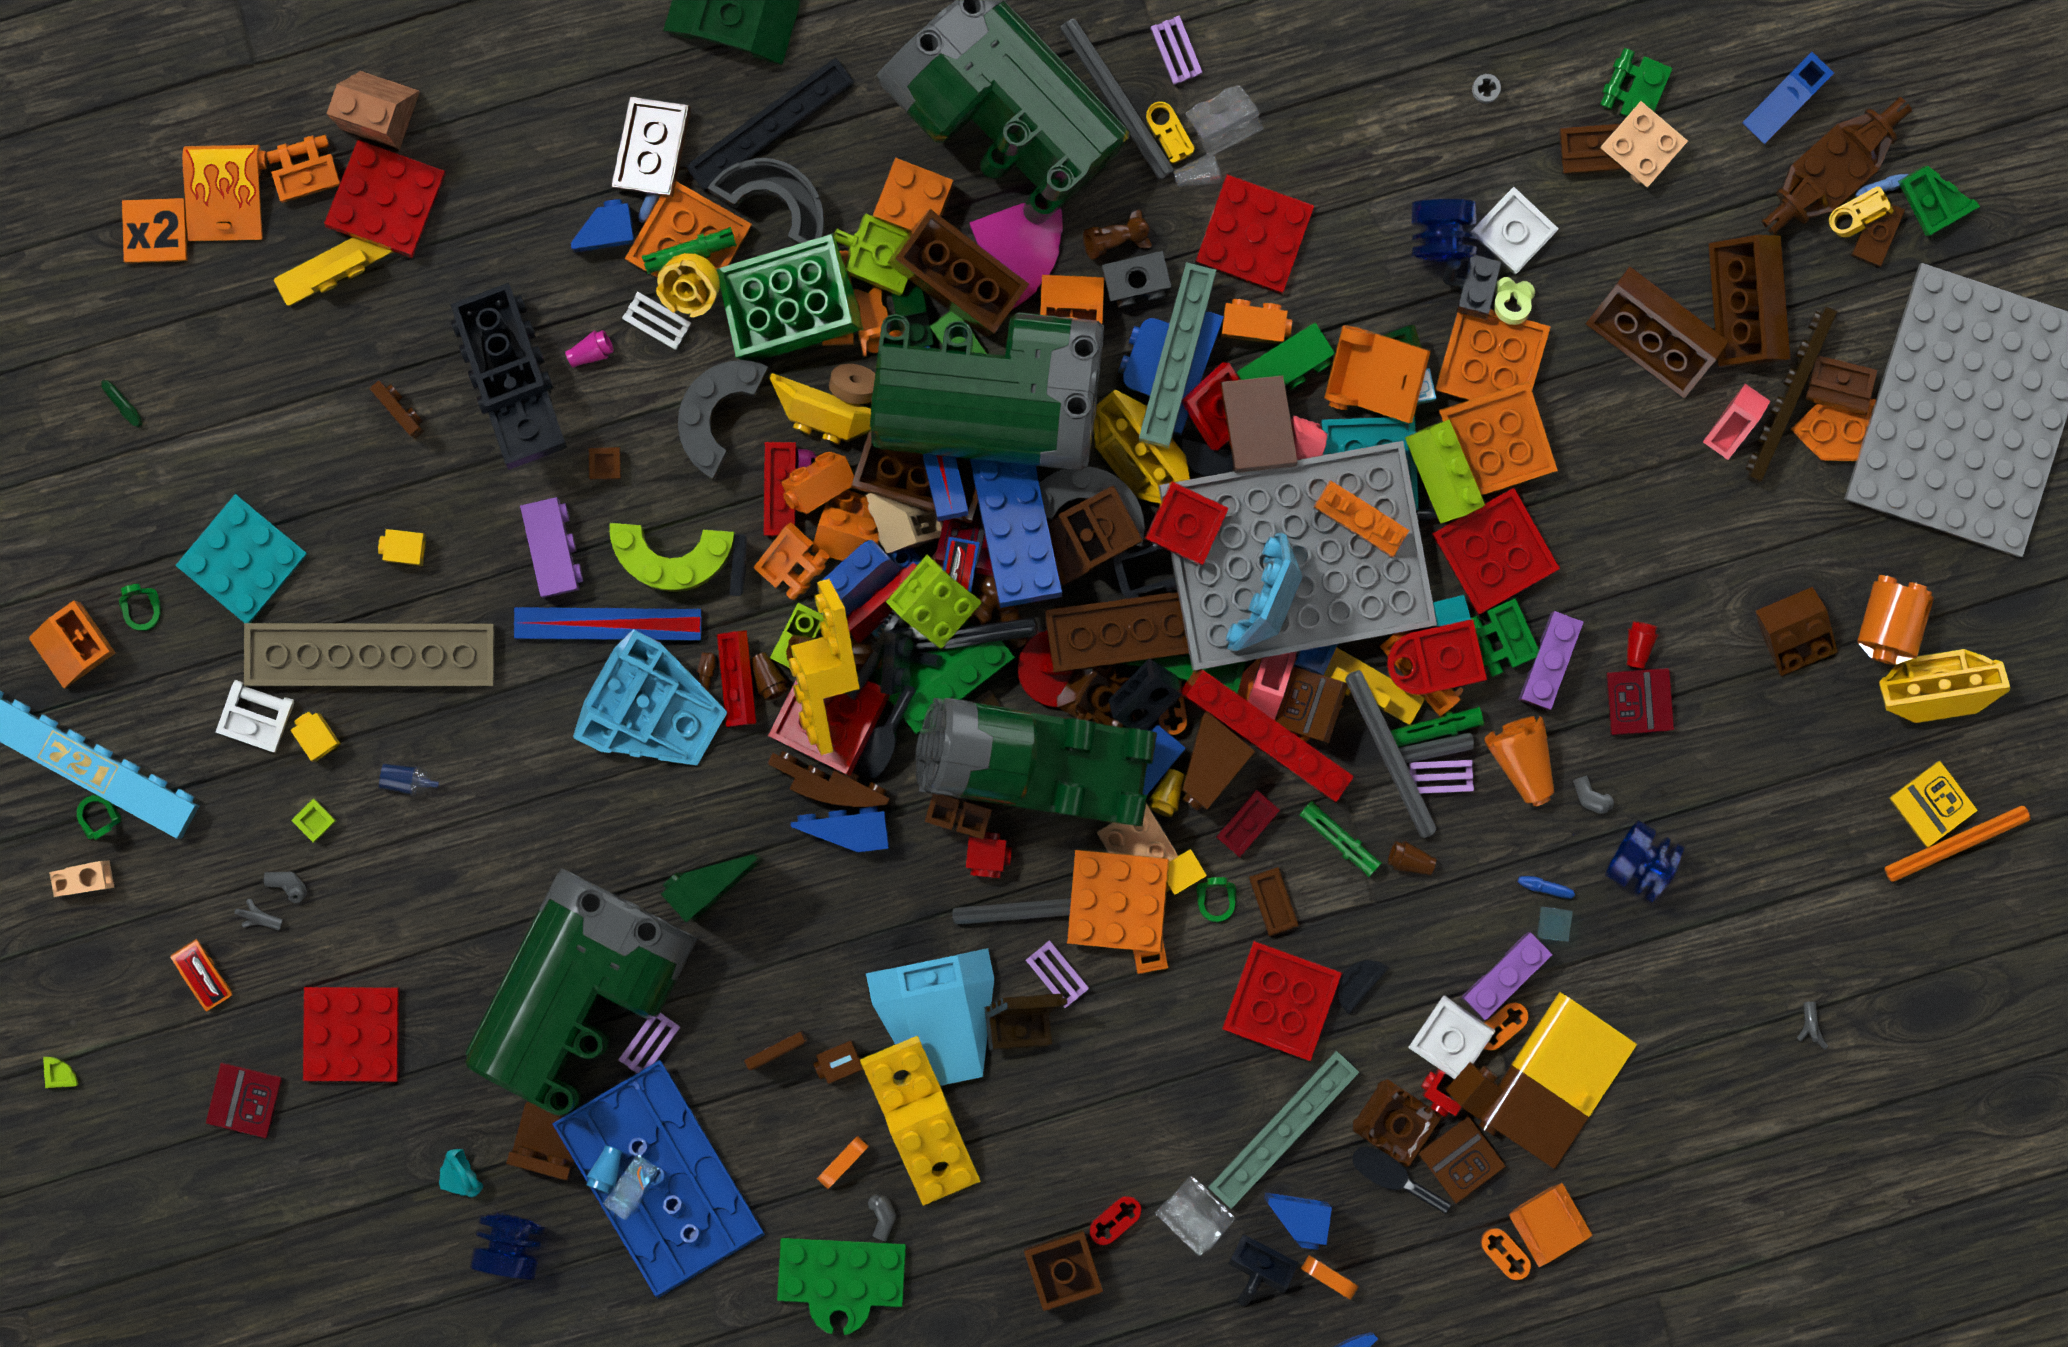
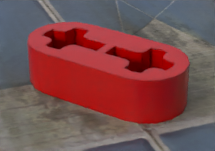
M1122 1196L1097 1216L1089 1228L1093 1241L1101 1245L1110 1244L1132 1226L1141 1215V1205L1138 1200L1131 1196ZM1125 1202L1127 1205L1135 1204L1136 1207L1133 1209L1135 1215L1132 1218L1127 1215L1119 1221L1115 1218L1122 1211L1121 1203ZM1113 1220L1116 1224L1109 1229L1111 1236L1109 1238L1105 1236L1098 1238L1095 1235L1098 1231L1096 1225L1100 1222L1106 1225Z

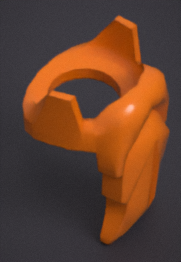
M876 286L869 293L859 289L853 290L863 330L858 331L863 357H867V351L878 353L881 325L883 320L888 317L887 308L882 305V289ZM894 330L889 333V335L893 337H899L903 334V332L899 330Z

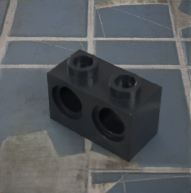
M1149 658L1108 701L1115 720L1128 728L1147 730L1156 724L1159 717L1170 706L1177 703L1182 695L1177 675Z

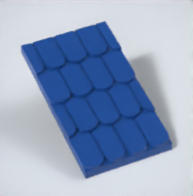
M661 1060L552 1123L587 1182L589 1178L586 1176L603 1152L605 1145L622 1151L616 1188L612 1187L610 1194L591 1188L655 1297L660 1298L697 1276V1274L702 1273L765 1235ZM640 1166H641L642 1168H641L640 1171H639V1175H640V1180H641V1183H642V1186H643L644 1190L642 1189V1187H641V1185H640V1182H639V1179H638V1176H637V1171H638V1169H639ZM641 1170H642V1173H643V1178H644V1182H645V1187H644V1185H643L642 1178H641Z

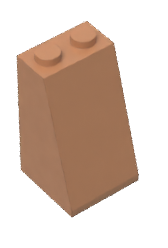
M360 71L336 85L327 115L342 131L400 150L420 91Z

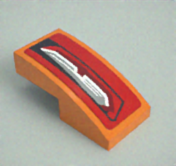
M197 939L170 955L185 982L206 1012L232 996L231 989L214 966V962Z

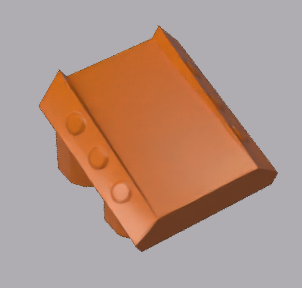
M1563 1183L1546 1189L1519 1205L1509 1214L1514 1227L1521 1235L1538 1267L1551 1262L1592 1236Z

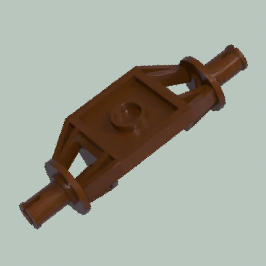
M1898 97L1881 114L1876 113L1872 109H1867L1864 115L1835 125L1789 167L1782 188L1776 191L1781 204L1765 219L1761 220L1763 226L1766 228L1776 220L1777 222L1768 230L1772 235H1776L1792 218L1806 224L1809 218L1833 212L1880 169L1890 145L1894 144L1898 139L1893 131V127L1912 112L1910 105L1907 104L1900 112H1897V109L1906 102L1902 97ZM1800 182L1797 188L1790 195L1789 193L1793 190L1797 183ZM1817 200V203L1804 210V208Z

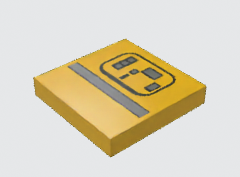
M1937 761L1889 797L1926 848L1930 847L1978 811L1941 761Z

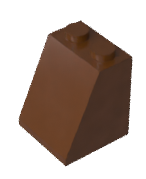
M1208 712L1200 719L1181 790L1186 794L1183 800L1196 811L1200 807L1207 810L1255 752Z

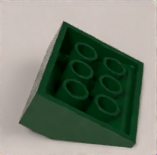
M752 854L684 874L676 872L663 884L666 890L661 895L686 923L695 922L764 859L760 855Z

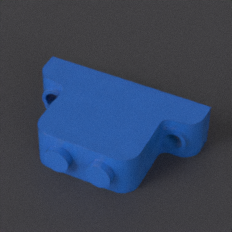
M1212 312L1205 313L1183 398L1200 383L1224 316ZM1149 318L1142 323L1140 328L1134 326L1128 342L1134 345L1130 357L1123 356L1118 373L1123 374V385L1128 391L1150 398L1170 323ZM1182 403L1173 434L1179 436L1182 434L1188 417V412Z
M868 540L861 544L823 580L830 579L845 607L846 617L848 618L853 610L862 607L869 601L878 589L884 588L895 579L900 570L909 567L913 562L918 565L923 558L914 548L886 554L874 540Z

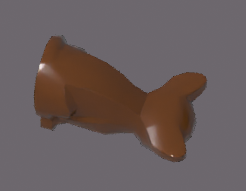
M1141 210L1132 212L1126 225L1113 224L1102 228L1094 226L1083 232L1085 251L1091 260L1106 254L1108 249L1116 248L1127 240L1133 241L1142 249H1148L1152 246V243L1147 238L1149 226L1142 218Z

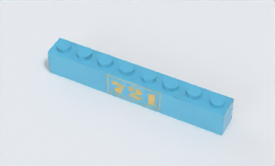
M0 691L1 743L177 839H182L199 808V805L193 803L194 796L179 788L176 793L165 787L168 782L154 774L147 778L138 773L140 769L138 765L126 759H123L122 763L111 758L112 751L99 744H96L93 748L83 743L86 738L71 729L67 733L56 728L58 722L44 714L40 718L30 714V706L14 699L13 703H10L2 698L4 692Z

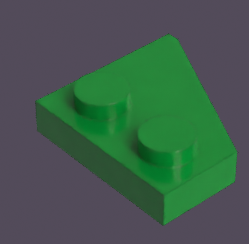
M1923 166L1898 181L1925 236L1932 235L1980 207L1978 202L1974 199L1970 200L1958 191L1959 188L1951 182L1943 180L1940 174L1929 166Z

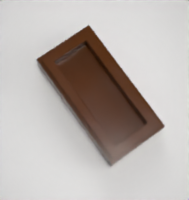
M1279 867L1250 876L1249 880L1268 935L1271 936L1299 926Z

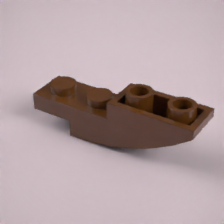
M781 751L779 756L772 753L767 763L795 778L790 790L824 803L848 807H872L888 805L890 801L885 796L886 789L872 782L869 787H866L857 782L860 776L854 773L848 776L834 770L829 781L824 779L825 772L812 765H809L807 770L796 765L798 758L784 751Z

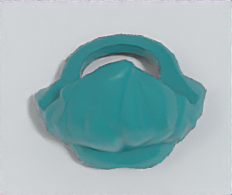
M453 1149L448 1151L445 1155L446 1158L443 1166L440 1168V1189L459 1195H467L471 1198L477 1196L482 1191L484 1185L477 1180L476 1174L471 1170L464 1150Z

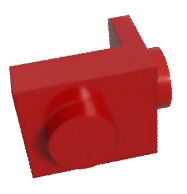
M1440 1069L1436 1073L1430 1071L1421 1085L1425 1089L1422 1096L1432 1101L1433 1103L1430 1108L1442 1116L1446 1117L1448 1113L1456 1116L1461 1106L1436 1089L1445 1072Z

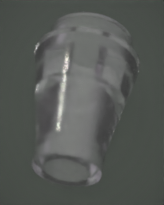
M1206 154L1174 170L1178 188L1183 186L1215 184V181L1221 179V172L1215 155L1208 157Z

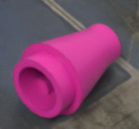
M594 330L574 347L565 351L570 365L575 368L582 364L608 359V355L613 353L614 349L604 330L599 332Z

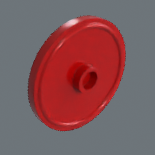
M1047 630L1029 639L1022 648L1018 658L1017 673L1022 688L1033 700L1046 706L1057 707V696L1062 693L1075 670L1053 673Z

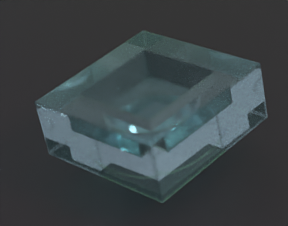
M1540 907L1536 938L1569 942L1573 911Z

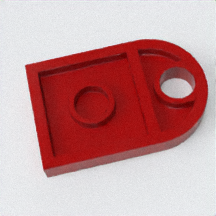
M1473 619L1404 635L1391 647L1387 658V669L1391 680L1399 689L1409 694H1428L1487 680ZM1399 658H1407L1411 661L1412 671L1409 675L1400 676L1396 673L1394 664Z

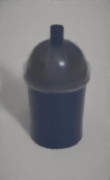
M384 763L382 765L379 788L417 797V795L426 794L430 787H439V782L431 781L430 773L422 769L421 766L409 767Z

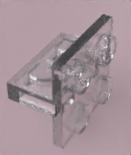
M1240 85L1224 89L1220 95L1196 104L1185 113L1208 157L1264 129L1258 117L1260 113Z
M1189 1176L1178 1190L1155 1211V1214L1198 1256L1211 1249L1235 1220L1228 1209L1220 1204L1206 1190L1204 1185L1199 1183L1193 1176Z

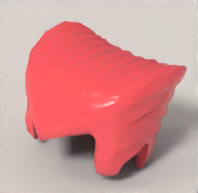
M1293 416L1291 426L1297 460L1323 456L1328 434L1321 430L1322 426L1319 423Z

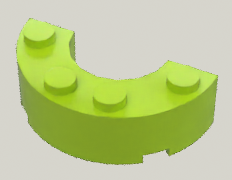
M610 523V539L619 562L637 580L661 591L680 592L702 586L724 568L734 548L735 532L703 530L700 542L693 551L683 557L669 559L658 556L649 548L645 541L644 528L641 525Z

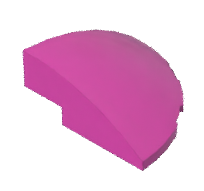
M1035 201L1038 208L1046 210L1042 202ZM1025 203L970 222V228L976 243L1029 283L1012 309L1021 305L1036 293L1037 288L1042 283V275H1050L1059 255L1061 233L1063 231L1061 208L1045 222L1039 224L1027 220L1023 212Z

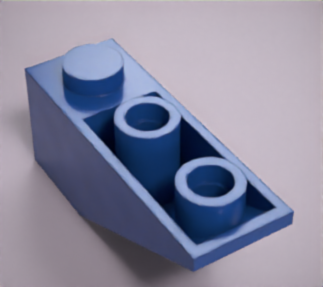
M1811 52L1742 124L1765 144L1834 72Z
M878 806L859 808L860 814L847 816V810L828 812L829 818L816 819V813L798 815V822H791L792 828L855 852L889 849L885 811L878 812Z

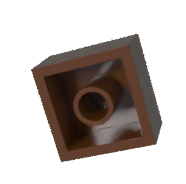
M1084 1230L1024 1249L1043 1311L1103 1292Z

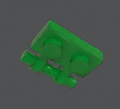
M1624 48L1620 58H1616L1613 64L1615 70L1609 84H1605L1602 93L1604 96L1600 106L1611 110L1615 100L1624 104L1619 115L1627 117L1638 103L1642 101L1654 112L1672 71L1671 67L1645 56L1642 58L1639 67L1631 63L1635 52ZM1626 75L1634 77L1629 92L1620 89Z
M1516 598L1486 611L1491 622L1488 625L1482 626L1478 615L1471 618L1474 621L1480 651L1483 656V665L1488 667L1492 677L1503 672L1499 660L1507 657L1511 668L1536 658L1539 649ZM1493 632L1496 633L1503 648L1494 652L1487 637L1488 634Z

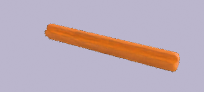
M2019 806L1885 867V873L1890 881H1897L2030 820L2029 812L2025 806Z

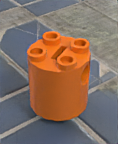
M1879 575L1878 581H1874L1857 640L1858 644L1873 660L1885 664L1897 665L1911 659H1917L1934 597L1931 596L1932 592L1928 591L1927 587L1921 584L1909 582L1908 587L1897 583L1895 578Z

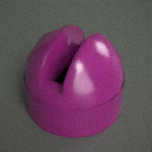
M797 449L796 469L811 465V460H815L817 455L811 450Z

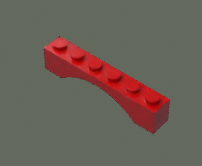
M1194 670L1181 689L1183 697L1203 711L1210 713L1218 721L1261 749L1328 799L1337 802L1354 776L1204 670Z

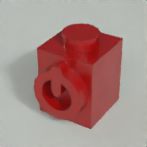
M985 832L983 839L969 837L966 868H971L970 875L1000 878L1004 865L1010 866L1012 847H1006V840H1000V833Z

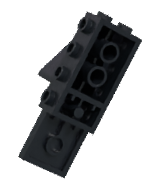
M506 283L450 304L455 319L451 320V325L456 337H461L464 343L459 346L465 363L470 362L472 370L468 371L473 388H479L481 396L476 397L483 415L489 414L508 470L566 449L567 445L550 396L552 393L551 389H554L548 372H542L540 364L545 363L539 346L533 347L531 339L535 338L536 335L530 320L524 321L522 316L523 313L527 312L521 294L515 296L510 284Z

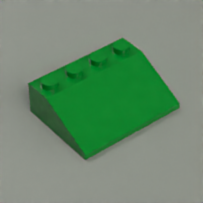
M833 234L716 269L735 355L740 360L756 362L863 330L857 300Z
M966 620L960 628L975 625L971 624L968 620ZM1002 641L928 651L927 653L941 655L943 663L940 668L914 662L910 663L911 680L909 685L914 687L916 692L903 718L917 735L922 729L926 712L933 703L934 698L963 700L1011 663L1015 657ZM883 658L880 669L875 670L871 675L879 686H881ZM901 692L890 695L889 700L894 706Z

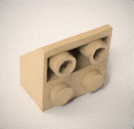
M873 493L866 495L869 503V512L875 520L879 532L878 538L886 554L909 548H917L940 539L943 521L938 522L935 512Z

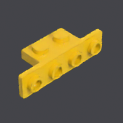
M353 237L276 277L274 282L286 305L291 306L318 291L324 293L338 285L337 281L347 276L349 279L358 276L365 271L364 267L393 253V251Z
M1336 648L1323 676L1346 683L1345 678L1349 673L1360 670L1378 707L1404 723L1411 724L1424 702V697L1402 691L1393 683L1391 678ZM1347 687L1345 695L1349 696L1351 691L1349 687Z

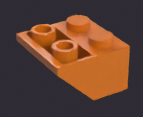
M1042 275L1040 315L1095 320L1102 324L1104 277Z
M846 490L826 502L818 523L811 552L818 553L819 550H824L830 558L844 561L861 544L868 540H874L878 546L880 545L879 532L875 520L869 512V503L865 495Z
M72 601L49 617L29 637V640L64 689L116 653L81 602Z

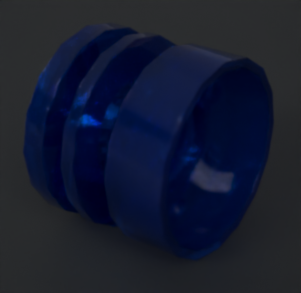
M1431 199L1411 203V224L1425 228V232L1412 235V242L1426 244L1413 247L1412 257L1426 259L1431 262H1448L1450 259L1456 258L1461 260L1477 255V247L1463 245V243L1473 242L1477 239L1476 234L1463 231V227L1476 224L1475 201L1465 199Z
M1637 820L1614 854L1605 876L1621 886L1626 885L1632 877L1637 878L1633 893L1639 895L1645 886L1649 885L1644 899L1652 903L1668 887L1675 876L1685 847L1676 843L1670 852L1666 853L1671 839L1665 837L1657 847L1652 845L1656 830Z
M503 1213L480 1215L478 1223L490 1226L492 1229L491 1231L477 1230L476 1235L488 1240L489 1245L488 1247L479 1246L473 1248L470 1268L505 1277L534 1280L539 1259L525 1252L526 1248L541 1247L542 1242L528 1237L529 1234L543 1235L545 1226L536 1224L528 1218Z

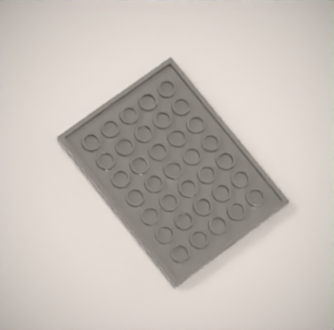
M1920 263L1844 500L2016 557H2023L2068 416V311Z
M1403 441L1297 460V466L1239 473L1229 472L1175 482L1229 508L1203 565L1194 563L1171 552L1192 671L1437 625ZM1329 481H1333L1410 530L1394 557L1385 554L1313 508ZM1170 483L1158 486L1161 501ZM1276 533H1283L1287 535L1303 577L1280 632L1276 636L1239 651H1230L1227 649L1229 642L1226 641V636L1233 623L1237 624L1239 620L1250 618L1252 611L1248 610L1250 602L1255 593L1260 594L1265 583L1261 581L1263 571L1267 564L1263 563L1266 555L1262 554L1265 543L1269 537L1274 538Z

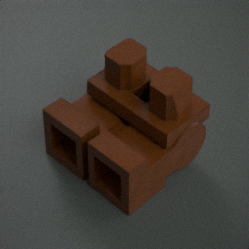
M933 794L925 822L952 830L954 822H958L957 832L983 839L993 804Z

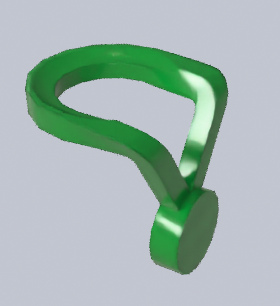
M140 584L122 587L120 589L122 596L119 598V605L126 624L137 631H148L154 628L161 616L157 591L153 588L141 589ZM147 594L153 606L154 614L148 623L139 625L130 618L127 600L133 595Z
M98 795L86 797L77 808L78 822L86 837L90 840L93 838L94 840L111 831L113 826L121 822V816L113 804ZM92 801L103 803L112 820L111 823L96 832H93L83 817L85 806Z
M1225 877L1207 878V882L1198 884L1197 902L1202 916L1208 921L1216 923L1223 922L1231 917L1236 904L1235 884L1228 882ZM1215 886L1227 888L1229 908L1226 913L1214 916L1207 912L1204 906L1206 888Z

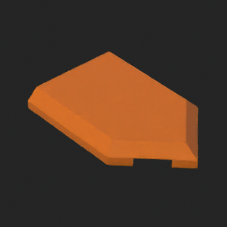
M1870 399L1866 415L1817 403L1791 430L1821 461H1857L1876 399Z

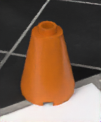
M1534 716L1507 723L1502 726L1503 731L1497 736L1494 731L1490 732L1485 737L1486 746L1525 803L1540 806L1551 800L1550 796L1554 793V785L1543 718L1539 716L1536 721Z

